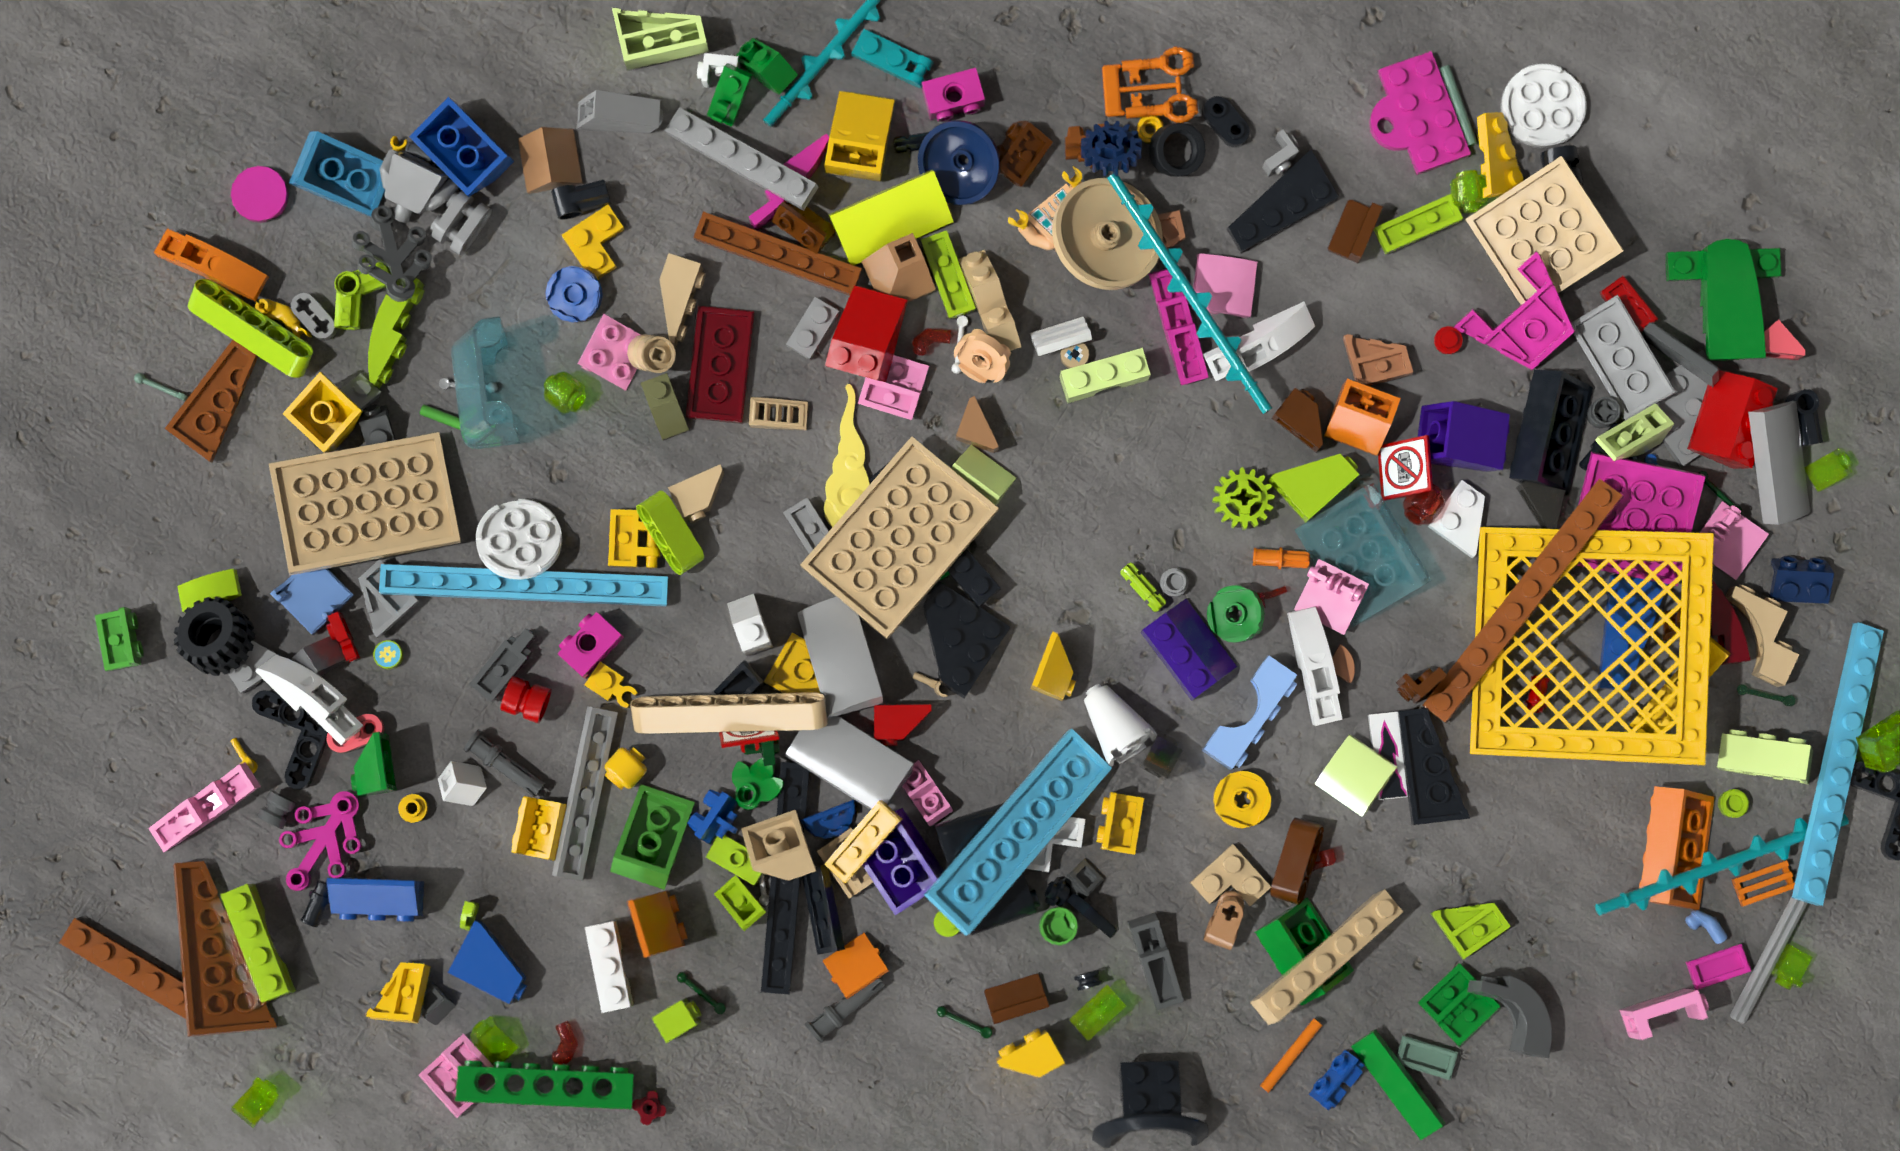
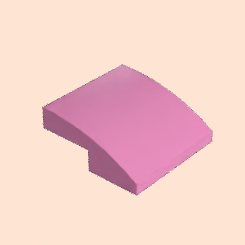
M1197 254L1193 288L1196 293L1210 292L1213 296L1207 307L1209 313H1223L1242 318L1251 317L1257 262L1220 255Z
M893 355L887 382L865 378L858 404L912 420L929 365Z
M462 1034L419 1074V1077L456 1118L474 1104L472 1102L455 1101L458 1066H464L465 1060L482 1061V1067H494L465 1034ZM482 1075L478 1081L479 1087L484 1091H488L495 1084L493 1075Z

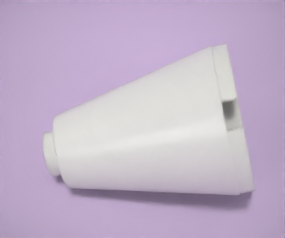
M1097 684L1086 692L1087 697L1084 699V703L1105 759L1110 766H1114V760L1116 759L1120 764L1146 748L1144 742L1148 738L1152 742L1155 740L1157 733L1154 728L1108 685L1101 686Z

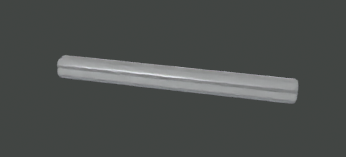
M1791 896L1730 1014L1733 1020L1743 1024L1746 1023L1807 902L1794 899Z

